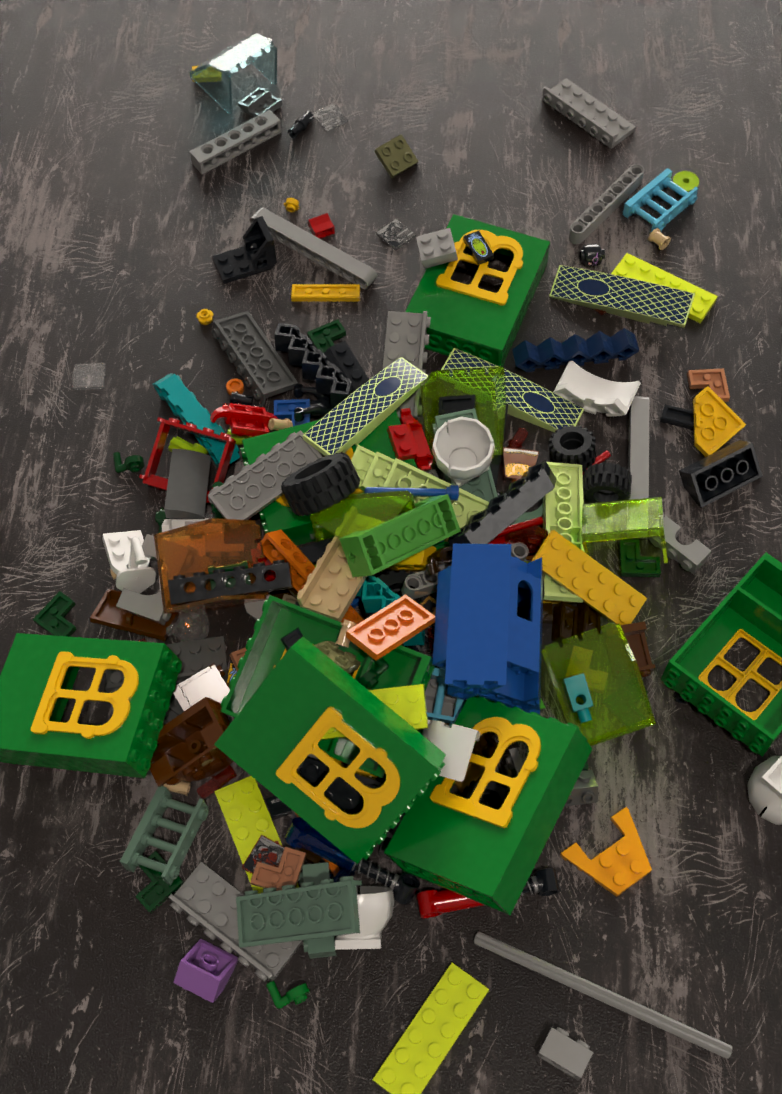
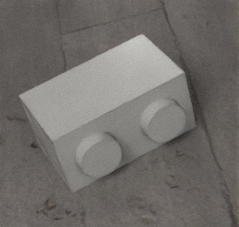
M559 1027L556 1029L551 1028L537 1056L579 1081L593 1054L589 1050L590 1046L581 1040H577V1042L568 1037L569 1033Z

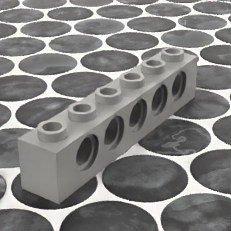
M268 110L189 151L192 164L201 174H204L282 133L281 121L271 110Z

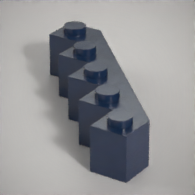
M625 328L611 337L599 331L587 340L574 334L562 343L549 337L538 346L525 340L512 349L516 367L526 372H534L535 368L543 367L545 370L558 369L559 365H567L569 361H574L578 366L584 365V362L591 361L594 364L606 363L609 359L618 358V361H622L640 351L635 334Z

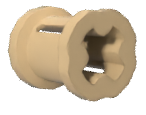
M655 228L648 237V241L657 244L660 250L665 249L671 240V237L663 235L659 228Z

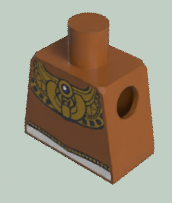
M503 447L501 451L503 480L513 483L526 477L528 469L536 465L539 451Z

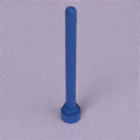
M449 485L445 489L366 487L364 490L367 495L439 496L448 494L450 501H458L459 498L458 485Z

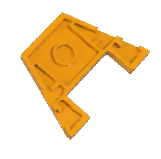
M627 806L610 819L624 837L590 860L576 842L560 854L564 860H568L578 867V870L585 872L595 882L616 897L652 871Z

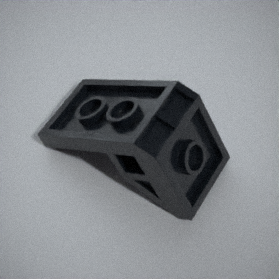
M263 216L257 217L243 235L244 246L212 256L223 284L271 270L276 265L274 239Z

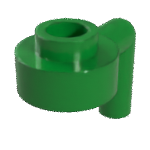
M275 981L266 984L272 1000L278 1009L292 1002L298 1005L308 999L307 995L310 993L307 984L304 983L291 989L285 996L281 997Z

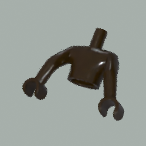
M453 547L440 548L428 556L425 566L429 576L440 571L438 565L452 562Z

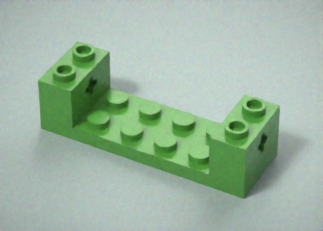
M449 495L428 497L415 503L416 508L374 528L355 531L340 538L339 540L352 576L374 575L461 532Z

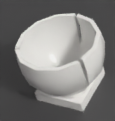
M458 417L448 420L447 423L445 422L436 431L432 446V452L438 468L450 477L452 482L458 485V487L489 470L495 450L494 440L489 428L477 419Z
M772 756L755 767L747 785L749 802L758 815L767 807L761 818L775 825H782V756Z
M356 886L360 933L336 936L335 950L381 949V932L393 914V889L381 886H360V894H358V887Z

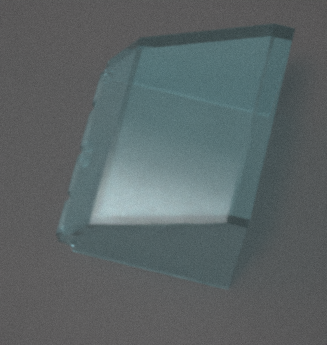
M255 33L227 47L191 70L189 75L226 112L232 114L230 77L240 71L238 66L243 69L247 65L252 64L271 83L276 85L277 48L274 46L273 40Z

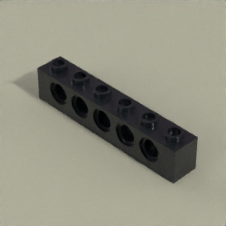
M285 560L273 561V565L265 566V563L253 564V568L245 569V566L233 567V571L225 572V569L213 570V574L205 575V572L193 573V577L187 578L185 575L173 576V580H168L171 605L178 606L292 589L293 581L289 562L285 563ZM274 571L276 578L273 581H267L266 574ZM254 574L256 576L255 582L250 585L247 584L246 577ZM234 577L236 580L235 585L230 588L227 587V579ZM214 580L216 583L215 588L211 591L207 590V582ZM190 583H194L196 586L195 591L188 594L186 591L187 586Z

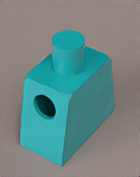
M584 673L563 679L561 683L571 713L577 712L580 723L591 721L592 717L589 708L594 705ZM576 697H581L584 703L582 705L577 704Z

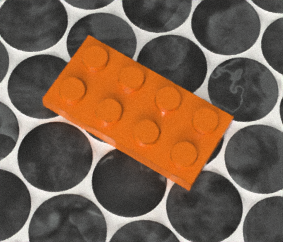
M405 594L347 630L346 638L377 661L435 623L436 616Z

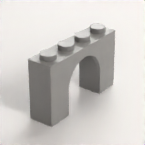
M147 534L142 544L145 557L164 563L168 569V580H173V576L185 575L187 578V570L194 562V553L189 548ZM168 581L161 591L153 595H142L124 588L116 607L127 613L164 626L171 617V608L173 606L170 601Z

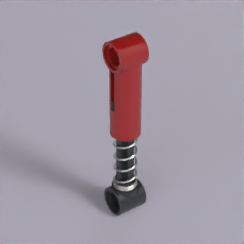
M548 868L535 872L534 876L528 879L521 895L523 896L524 893L529 892L531 894L538 893L539 896H550L559 893L560 887L556 870ZM428 890L416 895L421 918H432L446 912L484 906L450 890Z

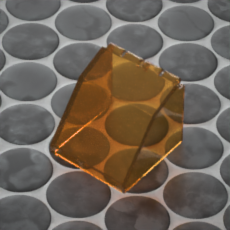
M211 518L155 534L154 541L164 614L233 606L266 599L269 592L253 595H223L185 605L173 606L170 601L168 580H173V576L185 575L187 578L193 577V573L205 572V575L209 574L208 566L215 565L216 567L242 563V560H248L249 568H253V564L265 563L264 561L258 562V559L264 558L262 542L255 543V540L261 539L260 525H255V520ZM250 574L251 582L253 584L256 580V576L254 574ZM210 581L206 584V588L211 591ZM190 583L187 586L186 591L188 594L195 591V584Z

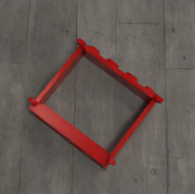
M157 418V421L161 422L145 475L140 474L139 478L143 479L142 483L167 491L168 479L156 476L155 474L170 427L226 442L214 483L218 481L224 483L236 444L235 439L231 438V435L223 432L220 435L214 434V430L203 427V430L197 429V425L186 422V425L179 424L180 421L174 418H169V420ZM210 491L207 492V501H206L207 503H210V502L208 501V494H209Z

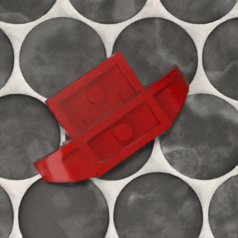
M234 403L217 408L210 416L211 422L214 423L218 418L224 417L225 424H229L232 434L252 437L269 433V420L271 418L279 419L274 414L266 412L264 407Z
M410 408L401 409V425L388 426L387 429L396 458L399 460L414 459L418 469L422 471L431 470L433 455L429 449L422 425L412 416Z

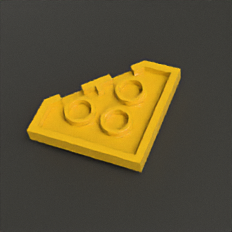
M709 386L694 397V446L707 457L719 450L742 430L746 424Z

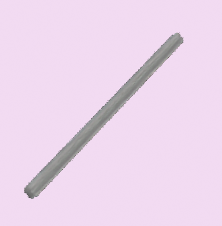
M477 932L474 938V943L724 1058L731 1056L733 1047L727 1043L482 932Z

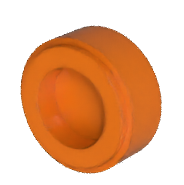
M237 378L229 380L226 384L227 393L231 395L232 392L238 391L239 394H242L244 392L243 381Z

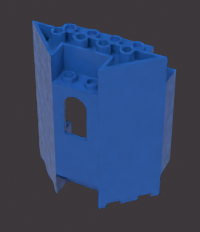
M453 544L452 566H448L446 569L438 572L432 665L445 669V684L448 685L447 695L462 700L478 695L501 702L510 708L515 706L524 712H536L540 715L543 619L542 557L530 563L521 561L519 558L511 556V544ZM517 607L527 610V620L517 616Z

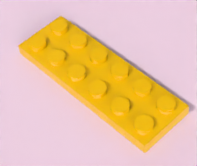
M551 530L532 559L534 561L542 557L543 573L572 594L580 597L583 602L616 626L631 624L647 600L644 595L555 530Z

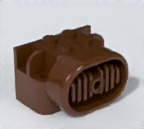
M204 697L163 726L150 767L158 787L165 783L176 785L181 781L203 780L234 762L214 745L231 723L226 714L220 712L222 709L220 703Z

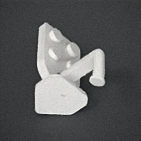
M141 530L103 534L102 540L110 567L117 575L116 587L123 591L125 588L140 594L155 583L156 572L152 567H149L150 558L144 555L142 548L144 539Z

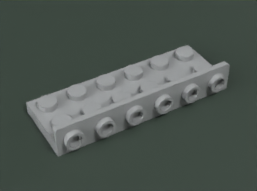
M567 78L552 89L548 87L543 88L542 100L552 106L611 149L635 132L636 126Z
M388 311L383 369L402 357L426 374V370L423 369V363H427V352H424L425 345L429 344V334H426V329L430 328L431 317H428L427 311H424L423 314ZM424 387L417 389L396 409L399 419L400 411L404 408H410L411 414L416 420H418V416H422L423 405L419 404L420 398L424 397Z
M301 430L290 434L283 443L274 445L266 455L261 454L256 459V462L244 466L237 475L228 477L220 487L216 486L210 490L208 501L211 504L213 503L233 530L283 495L281 485L287 477L307 464L323 458L318 450L303 440L304 433Z
M201 862L174 895H169L168 898L172 902L170 906L179 914L182 911L188 915L186 919L195 927L201 925L205 929L203 933L211 940L217 938L221 941L222 944L220 946L229 954L232 951L239 956L237 960L248 968L251 965L256 969L255 974L264 982L266 979L274 981L303 941L239 948L236 897L245 895Z

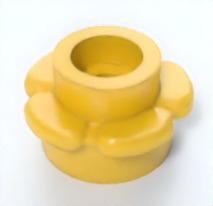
M287 198L286 203L284 202L283 204L289 212L299 210V201L294 198Z
M202 309L196 315L202 325H209L214 316L213 312L208 309Z

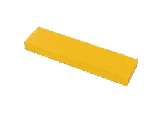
M292 284L291 300L292 302H360V284Z

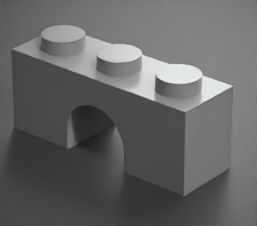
M665 516L651 530L649 540L655 547L663 550L669 558L681 564L684 570L694 575L708 560L711 550L697 539L690 545L680 544L676 538L681 527Z

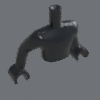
M302 384L294 386L295 397L299 398L304 393H308L318 398V400H310V407H297L294 410L295 421H303L304 415L310 413L311 416L323 417L333 409L331 408L330 397L326 394H318L316 387H304Z

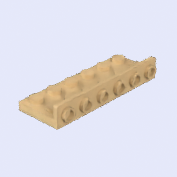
M352 507L349 513H346L342 525L337 528L331 543L327 544L325 553L318 559L314 571L308 575L303 589L299 590L297 594L299 606L341 622L367 576H352L339 539L355 531L369 530L384 522L360 515L357 508Z

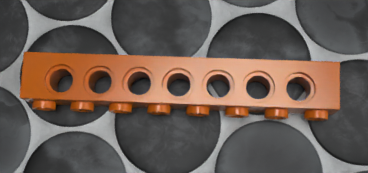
M282 530L266 533L257 547L272 564L273 561L285 560V563L289 562L293 587L299 592L300 589H303L308 575L314 571L315 566ZM350 605L341 622L343 623L345 619L357 625L364 619Z

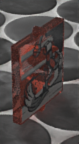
M261 835L243 864L242 869L253 874L257 862L278 867L285 847L279 845L278 841L274 842Z

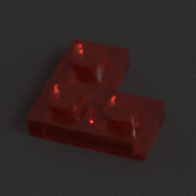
M534 525L507 533L505 541L511 544L523 543L528 547L529 553H535L543 544V539L547 538L548 531Z

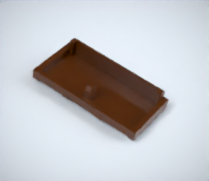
M108 589L90 617L91 623L165 641L179 616V611L175 606H172L171 617L163 626L116 607L122 592Z

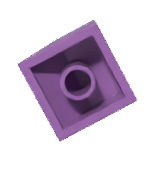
M200 939L180 961L174 983L213 1003L224 990L238 963V957Z

